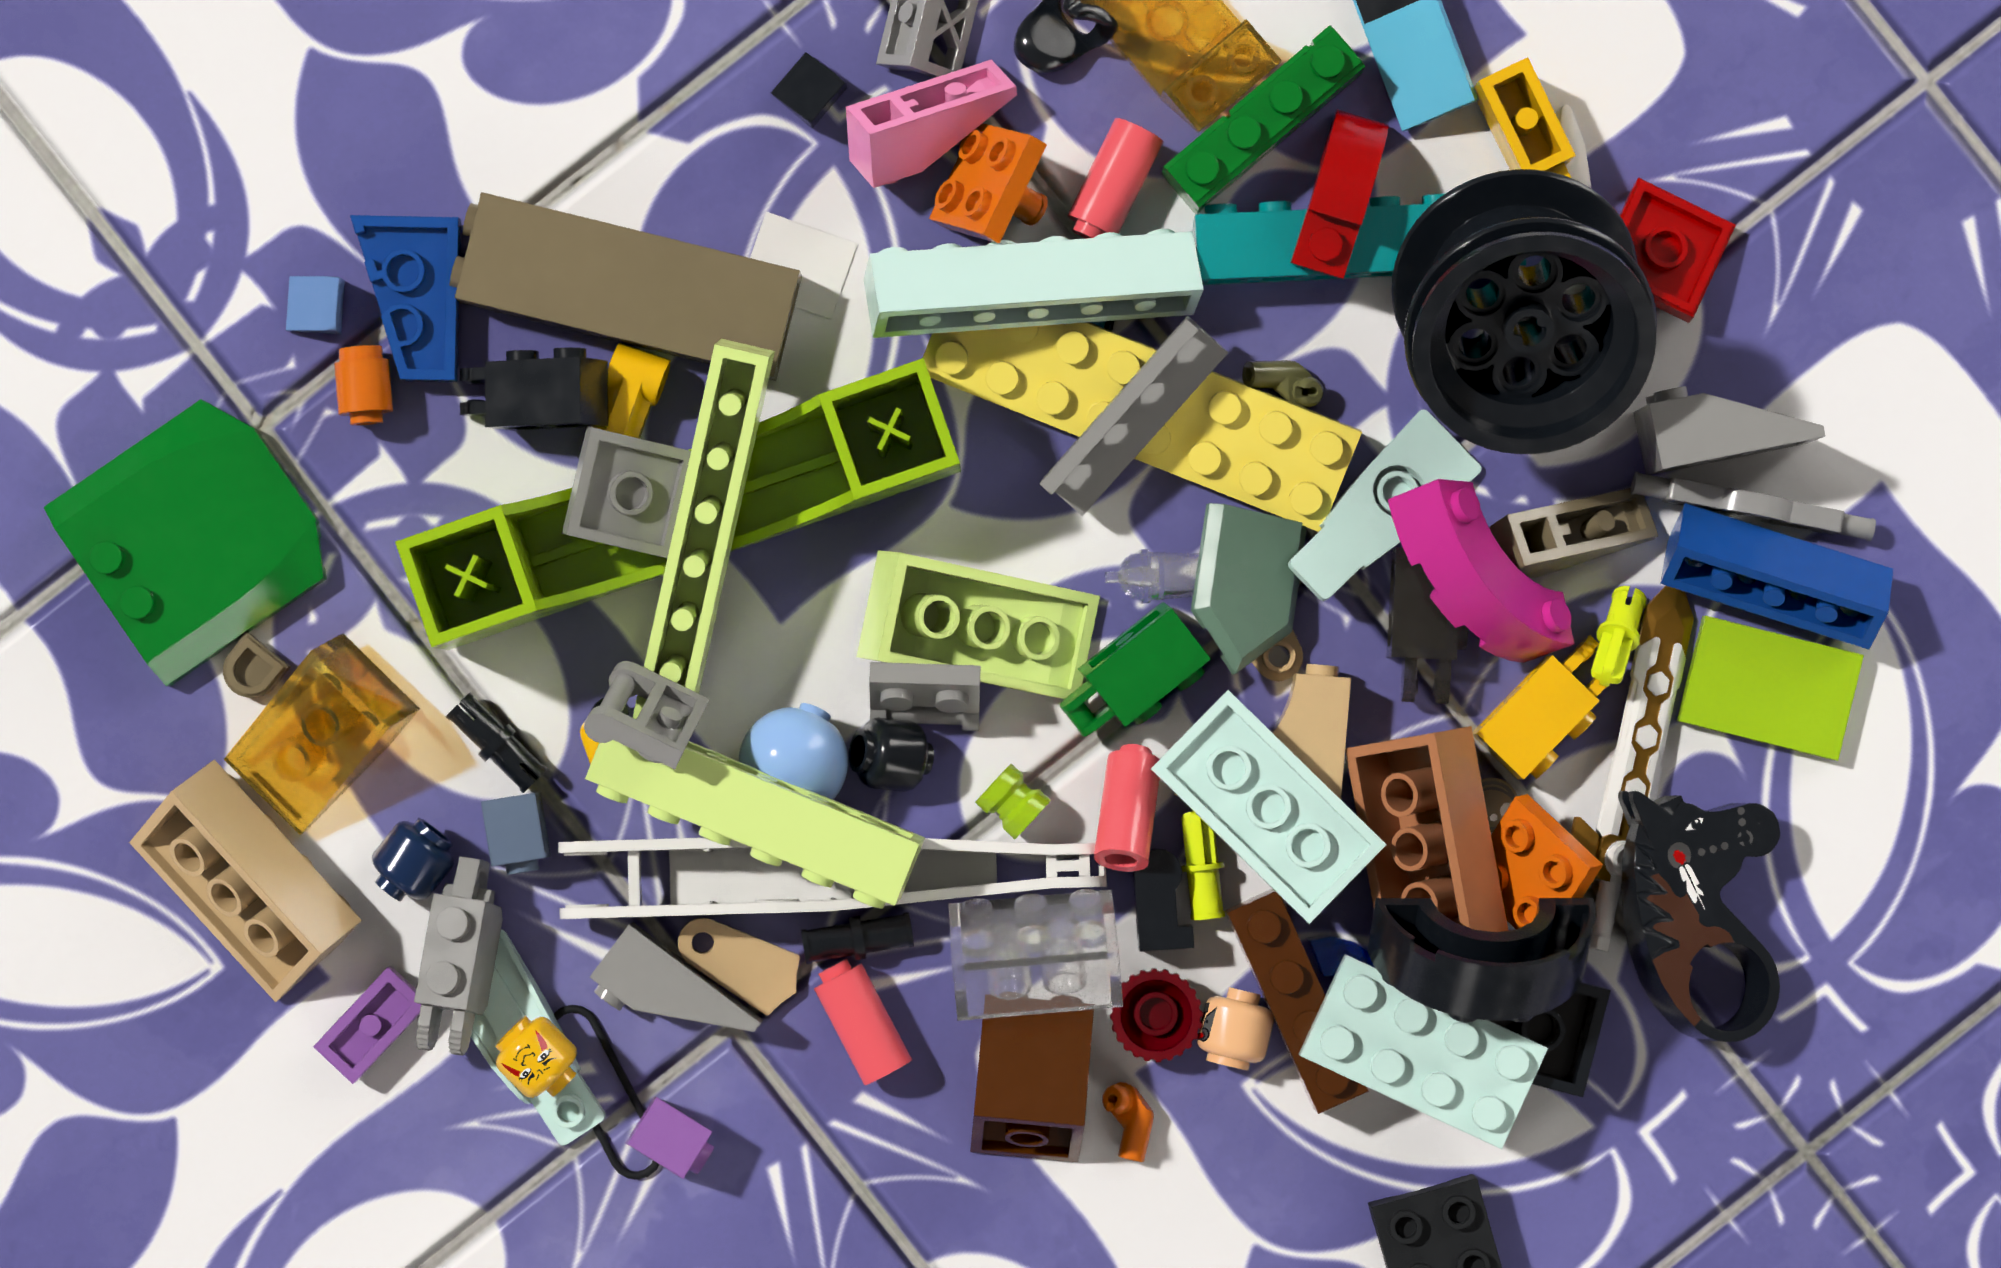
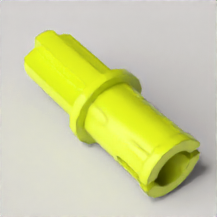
M1620 586L1613 591L1606 621L1599 625L1596 632L1599 645L1591 668V675L1599 680V685L1605 687L1622 682L1630 653L1638 647L1640 642V634L1637 630L1643 610L1647 604V597L1641 590L1635 588L1631 604L1626 605L1625 602L1630 586Z
M1194 811L1184 813L1181 821L1186 865L1181 866L1182 872H1187L1191 905L1190 918L1191 920H1205L1225 917L1219 868H1224V862H1218L1215 832Z

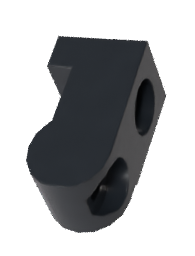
M1150 849L1148 866L1143 870L1133 872L1138 950L1142 952L1194 948L1193 926L1191 924L1178 925L1175 890L1182 879L1180 862L1175 855L1165 849Z

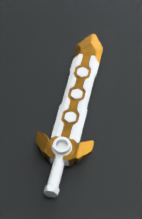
M1665 586L1645 606L1639 633L1640 642L1634 653L1629 691L1615 754L1612 756L1596 832L1581 817H1574L1570 833L1603 864L1595 877V880H1599L1600 884L1595 902L1596 918L1590 949L1608 952L1610 947V937L1621 891L1624 846L1630 829L1620 805L1618 793L1619 791H1639L1652 801L1656 800L1662 772L1661 762L1676 693L1680 688L1694 622L1685 591Z

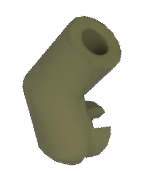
M1248 361L1244 364L1242 380L1245 385L1251 388H1272L1285 400L1304 408L1316 406L1323 398L1324 391L1321 382L1296 361Z

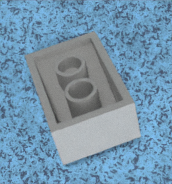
M1686 386L1655 392L1654 395L1646 397V406L1633 412L1645 473L1647 475L1803 445L1826 436L1823 425L1706 393L1688 396Z

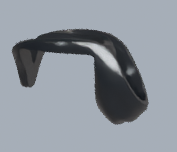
M1043 0L1019 25L1014 39L1015 55L1024 66L1039 73L1062 70L1088 51L1109 42L1118 29L1116 19L1099 6L1083 4L1080 0H1063V9L1071 18L1096 22V25L1088 34L1082 33L1075 29L1064 16L1061 0Z

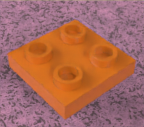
M982 123L962 140L958 151L959 157L948 179L940 186L936 193L935 206L929 219L946 229L995 243H1000L1012 216L1017 217L1026 225H1035L1043 217L1047 209L1048 200L1047 196L1032 190L1027 185L1047 144L1029 134Z
M1528 794L1514 797L1491 835L1506 920L1516 930L1531 923L1536 917L1539 898H1583L1603 866L1592 853Z

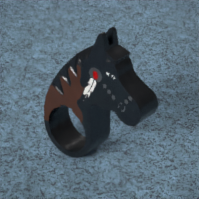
M1619 791L1618 799L1630 828L1624 846L1621 870L1623 919L1629 953L1641 985L1653 1005L1679 1032L1689 1037L1721 1042H1737L1750 1038L1768 1023L1776 1009L1780 992L1779 975L1770 953L1726 907L1720 898V891L1740 871L1745 857L1764 856L1771 852L1778 844L1780 828L1775 814L1767 807L1757 803H1730L1717 808L1702 810L1693 804L1685 803L1681 795L1663 796L1652 801L1639 791ZM1721 944L1737 957L1742 966L1745 976V994L1736 1014L1726 1023L1718 1027H1712L1700 1018L1692 1005L1689 981L1693 967L1690 963L1703 947L1711 948Z

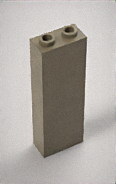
M484 192L480 194L478 205L470 203L463 225V235L470 236L465 257H456L450 277V286L457 288L455 299L460 303L709 365L714 344L720 339L775 351L769 379L777 380L802 279L800 270Z

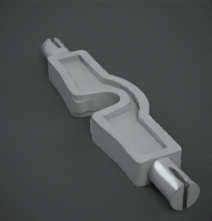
M1639 472L1634 473L1631 483V494L1633 495L1638 494L1662 499V502L1684 506V503L1720 514L1749 515L1759 517L1762 522L1829 535L1840 534L1866 539L1867 541L1872 540L1875 532L1876 520L1874 518L1870 519L1845 514L1841 510L1796 502L1772 495L1725 488L1679 478L1668 479Z

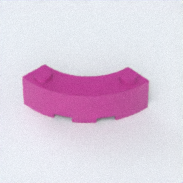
M1437 479L1388 499L1392 519L1411 566L1420 563L1434 587L1429 597L1455 628L1465 625L1479 637L1480 648L1497 657L1525 663L1575 645L1570 626L1571 614L1565 603L1563 592L1545 588L1534 582L1508 558L1486 523L1473 482Z

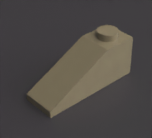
M1631 488L1507 514L1489 527L1508 558L1530 579L1654 540L1659 536L1645 496L1631 494Z

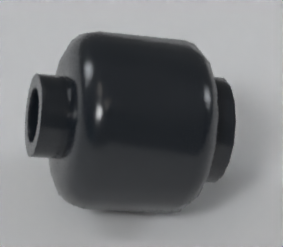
M878 717L869 720L862 729L857 730L853 735L849 748V762L852 771L857 773L864 785L875 789L905 792L914 789L922 780L923 775H927L931 771L934 762V749L932 744L927 742L926 734L920 725L912 721Z

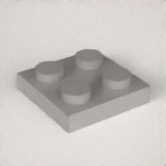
M587 426L562 534L668 558L691 451Z

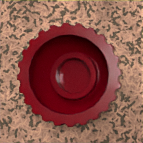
M1151 968L1150 971L1140 970L1139 974H1132L1129 976L1128 981L1121 983L1120 990L1114 993L1115 1000L1111 1002L1112 1013H1110V1020L1113 1021L1112 1031L1116 1032L1117 1041L1123 1043V1048L1126 1051H1131L1136 1058L1143 1057L1145 1061L1153 1059L1156 1062H1161L1163 1059L1170 1061L1176 1055L1181 1056L1185 1049L1192 1047V1041L1198 1038V1029L1202 1027L1200 1018L1203 1016V1012L1199 1008L1201 1001L1195 996L1196 990L1189 986L1188 980L1181 979L1178 973H1169L1167 969L1158 971L1157 968Z

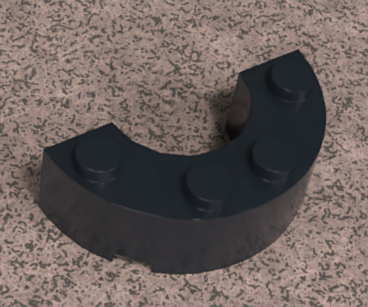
M1376 898L1367 952L1373 965L1387 984L1427 1007L1448 1013L1454 1020L1460 1022H1472L1477 1019L1526 1022L1536 1015L1548 1012L1563 1004L1581 985L1585 974L1596 918L1595 903L1593 898H1539L1536 917L1531 923L1517 930L1490 932L1474 930L1453 922L1438 911L1431 898Z

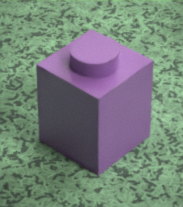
M658 1097L652 1099L625 1142L628 1146L684 1179L689 1170L698 1174L714 1149V1146L707 1142L712 1134L711 1130Z

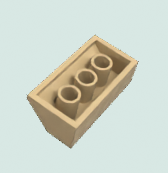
M215 759L172 790L129 842L275 1002L287 994L337 948L362 921L351 909L348 901L327 883L316 871L312 862L294 847L277 828L275 822L260 810L241 789L237 780L230 774H227Z

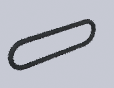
M568 1005L559 1008L554 1012L557 1021L565 1014L578 1013L590 1022L639 1118H641L645 1110L597 1018L590 1010L583 1006ZM600 1124L593 1127L611 1165L622 1176L628 1179L639 1180L649 1177L658 1169L659 1164L654 1161L641 1171H630L624 1168L615 1155Z

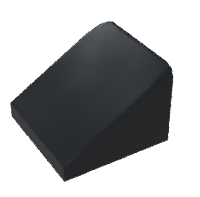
M805 52L773 89L771 94L810 128H813L847 89V85L839 76Z

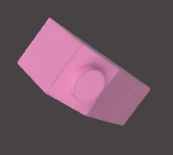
M991 59L846 106L849 160L873 188L893 184L900 179L921 173L1017 96V86Z

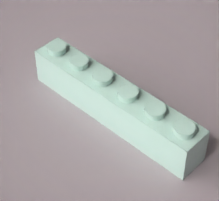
M1157 229L1146 235L1122 236L1119 233L1108 232L1099 234L1094 238L1073 240L1063 236H1052L1040 242L1029 243L1001 240L1000 243L991 242L985 246L961 247L958 244L947 243L938 245L933 249L912 251L902 247H890L878 253H870L863 279L873 338L1194 315L1204 290L1193 231L1175 233L1171 229Z

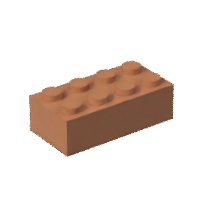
M1472 726L1345 748L1357 816L1387 844L1366 865L1373 907H1375L1376 898H1431L1438 911L1455 923L1474 930L1490 932L1508 931Z

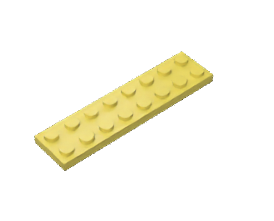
M1087 322L934 333L930 337L923 358L930 378L1080 437L1157 349ZM1212 371L1134 459L1282 518L1302 522V526L1319 532L1322 529L1319 525L1330 513L1362 430L1259 389L1251 388L1244 383Z

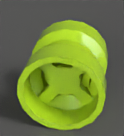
M1011 763L975 803L987 814L997 812L1002 820L1003 829L1013 839H1016L1051 800L1040 789L1028 787L1023 781V774Z

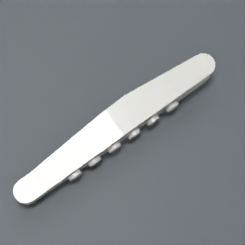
M706 838L558 842V853H564V856L607 855V852H628L629 906L609 907V904L565 905V908H559L560 919L826 912L872 906L853 898L855 890L834 881L833 886L829 888L801 876L803 868L783 860L781 866H773L757 860L750 855L752 847L735 840H731L730 845H722ZM925 838L903 895L897 904L1050 888L1107 887L1106 868L1098 866L1099 876H1090V854H1094L1096 843L1037 844ZM669 850L671 905L643 906L641 851ZM996 853L1045 855L1046 878L997 883ZM1057 855H1078V860L1057 861ZM1079 871V876L1057 877V872Z

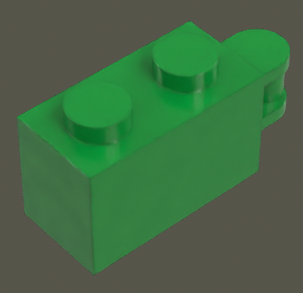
M1161 602L1078 668L1087 682L1065 698L1059 707L1083 737L1096 731L1114 716L1125 727L1133 721L1136 725H1139L1150 719L1160 710L1162 704L1159 700L1174 688L1182 691L1198 681L1205 673L1202 666L1210 661L1211 658L1174 610L1166 603ZM1097 693L1105 705L1095 713H1092L1084 702Z

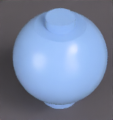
M801 703L799 709L793 707L781 708L761 717L745 735L739 752V762L832 800L841 790L848 771L847 748L838 729L829 722L831 715L823 709L807 703Z

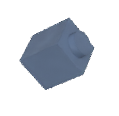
M541 792L481 801L491 867L505 864L507 875L539 870L538 859L551 857Z

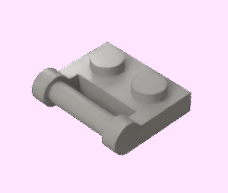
M622 661L618 663L609 676L610 688L600 706L591 710L585 720V733L595 742L607 743L615 740L638 751L648 761L662 763L676 769L710 699L634 662ZM637 694L647 700L637 719H634L622 713L629 698Z
M870 662V720L880 717L912 721L916 724L963 725V731H979L981 666Z

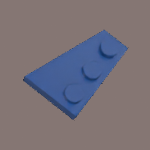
M350 215L365 259L364 263L369 280L373 285L381 311V319L400 379L402 381L457 382L459 301L455 299L457 288L450 286V277L454 261L461 253V219L459 217Z

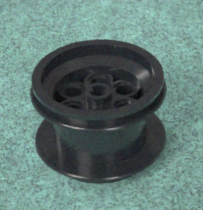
M1515 169L1490 173L1469 180L1441 196L1422 213L1407 233L1399 249L1392 274L1391 293L1394 314L1400 332L1404 337L1405 357L1415 387L1437 418L1454 433L1473 444L1502 453L1540 454L1553 452L1579 444L1600 433L1615 422L1639 395L1648 378L1655 355L1657 316L1654 297L1649 283L1638 265L1636 249L1623 219L1614 207L1592 188L1567 176L1549 171ZM1530 256L1543 257L1534 266L1525 267L1520 265L1524 259ZM1480 278L1491 280L1488 285L1480 289L1468 287L1473 281ZM1572 285H1587L1584 290L1577 294H1565V291ZM1534 316L1533 318L1527 321L1518 322L1519 320L1525 317ZM1468 330H1484L1475 338L1470 339L1462 336Z

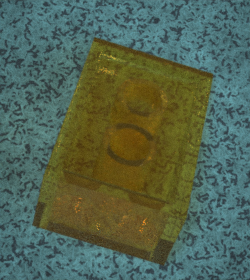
M342 633L310 651L224 760L301 835L390 746L420 708Z

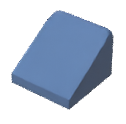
M290 276L286 331L341 335L345 280L332 276Z

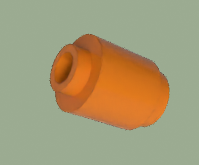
M363 345L338 349L339 362L334 363L338 415L350 416V425L353 426L383 423V413L393 411L389 359L383 358L382 346Z

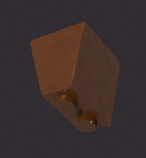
M1011 987L1001 988L996 992L985 991L970 1152L1079 1162L1085 1127L1094 1001H1084L1081 996L1073 993H1055L1051 997L1030 996L1022 989Z

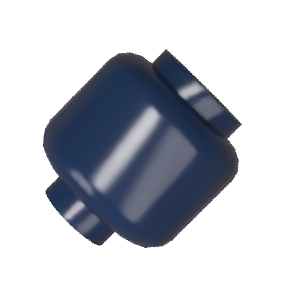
M418 818L415 823L409 821L398 822L373 852L372 862L375 869L380 873L375 883L383 891L400 902L406 895L418 900L428 898L454 865V859L449 852V849L453 846L452 842L434 826L421 818Z

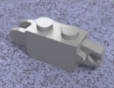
M459 857L454 883H445L442 895L433 893L414 999L415 1003L421 1004L418 1029L416 1031L418 1049L430 1051L435 1047L444 1009L453 1011L448 1039L449 1052L454 1055H465L471 1041L470 1036L472 1035L475 1014L483 1015L488 1005L503 918L502 908L494 905L495 891L487 889L490 863L482 859Z

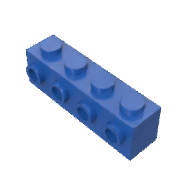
M1684 503L1667 541L1660 584L1870 650L1889 613L1893 568Z

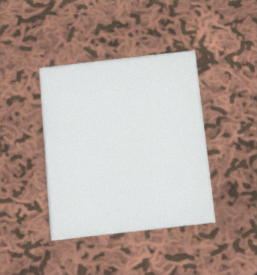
M766 212L750 258L800 270L802 279L795 307L831 320L858 243Z

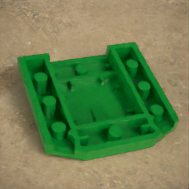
M202 399L44 506L55 531L144 661L165 686H172L242 638L246 632L252 631L327 579L321 553L319 519L259 431Z

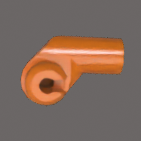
M1119 1082L1108 1086L1102 1095L1103 1106L1106 1111L1114 1115L1124 1128L1118 1156L1144 1162L1154 1120L1153 1110L1134 1086L1126 1082Z

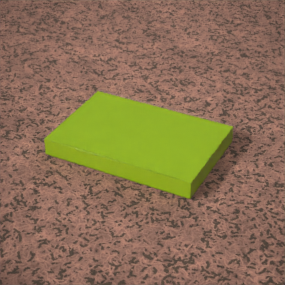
M1706 615L1702 616L1677 721L1838 761L1864 655Z

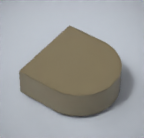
M246 632L227 655L223 665V676L227 686L234 693L243 697L257 698L272 691L291 666L252 634Z

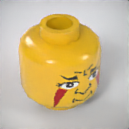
M525 1015L495 1045L500 1051L496 1059L497 1068L528 1098L537 1097L545 1090L554 1097L576 1075V1072L569 1066L577 1056V1048L546 1017H537L531 1021Z

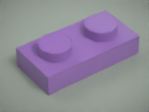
M388 966L313 1047L352 1084L356 1083L419 1016L421 1004L414 1002L416 989L392 966Z

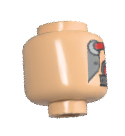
M1229 987L1226 998L1214 996L1207 1000L1201 1020L1202 1027L1199 1029L1197 1038L1198 1046L1203 1051L1208 1052L1206 1061L1248 1071L1250 1063H1258L1264 1060L1271 1037L1274 1017L1268 1008L1258 1006L1260 994Z

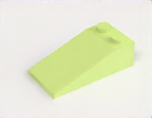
M878 550L856 657L885 663L981 666V683L1065 699L1083 684L1084 676L1078 668L1086 663L1088 659L1100 596L906 553Z

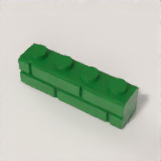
M1329 25L1312 40L1310 46H1304L1231 108L1226 117L1222 116L1165 164L1161 174L1195 214H1198L1204 209V206L1209 205L1362 74L1366 66L1338 32Z

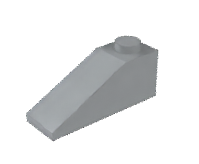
M634 922L626 927L590 976L592 980L599 984L594 992L619 1011L626 1004L635 1011L755 1032L763 1021L761 1017Z

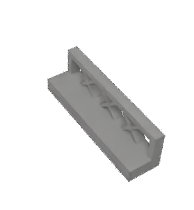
M891 0L876 64L891 70L916 71L932 78L962 69L978 0H959L958 8L950 14L944 0ZM940 34L943 35L948 47L943 67L929 62L933 41Z
M1187 316L1042 478L1040 485L1051 495L1054 492L1083 516L1224 359L1228 351L1194 320Z

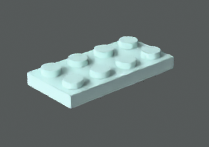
M1229 690L1151 768L1186 805L1308 924L1387 845Z
M1344 954L1299 1055L1502 1149L1548 1048L1489 1020L1477 1019L1472 1022L1454 1020L1448 1013L1427 1007L1387 984L1376 968Z

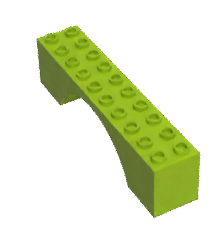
M924 358L818 394L796 407L759 422L731 552L961 472L960 461ZM572 488L523 501L499 505L395 541L430 645L433 648L450 650L663 576L667 558L562 534Z

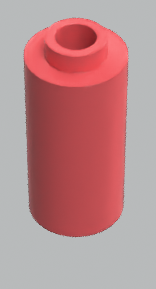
M1121 118L1114 119L1067 215L1068 218L1076 222L1072 229L1074 233L1088 239L1103 233L1120 232L1164 142L1161 138L1132 122Z
M1123 745L1120 747V750L1111 752L1107 758L1094 860L1099 865L1116 871H1140L1145 869L1149 863L1160 778L1151 768L1160 759L1153 755L1148 747L1143 745Z
M845 959L818 973L823 983L815 987L814 991L864 1086L912 1061L904 1042L862 963L851 967L848 959Z

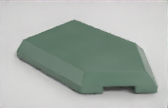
M1208 503L1206 504L1191 611L1202 629L1206 628L1223 653L1220 657L1231 674L1234 675L1292 632L1299 578L1289 569L1288 562L1304 547L1307 527L1302 526V522L1227 504Z

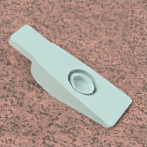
M1420 410L1346 489L1331 508L1330 513L1319 525L1322 529L1288 562L1289 569L1321 601L1328 600L1359 569L1364 570L1400 543L1388 499L1437 479L1471 482L1480 474L1481 465L1427 410Z
M501 929L488 1005L483 1015L475 1014L472 1035L470 1037L490 1067L507 1087L525 1104L532 1103L560 1145H567L605 1119L606 1113L580 1075L579 1071L581 1068L576 1058L569 1066L576 1072L575 1077L554 1097L546 1090L537 1097H526L497 1068L496 1059L500 1051L495 1045L525 1015L531 1021L537 1017H546L564 1034L539 986L509 936Z

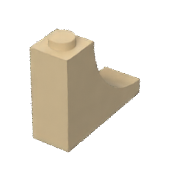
M1306 664V674H1293L1287 703L1271 732L1341 799L1351 678L1338 677V666Z

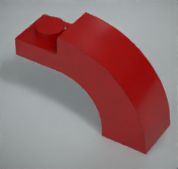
M1336 109L1321 156L1315 185L1290 263L1344 279L1377 176L1389 125Z

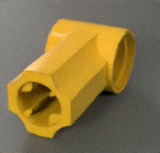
M618 343L608 366V426L594 428L640 439L651 406L657 405L670 371L671 360L623 343Z

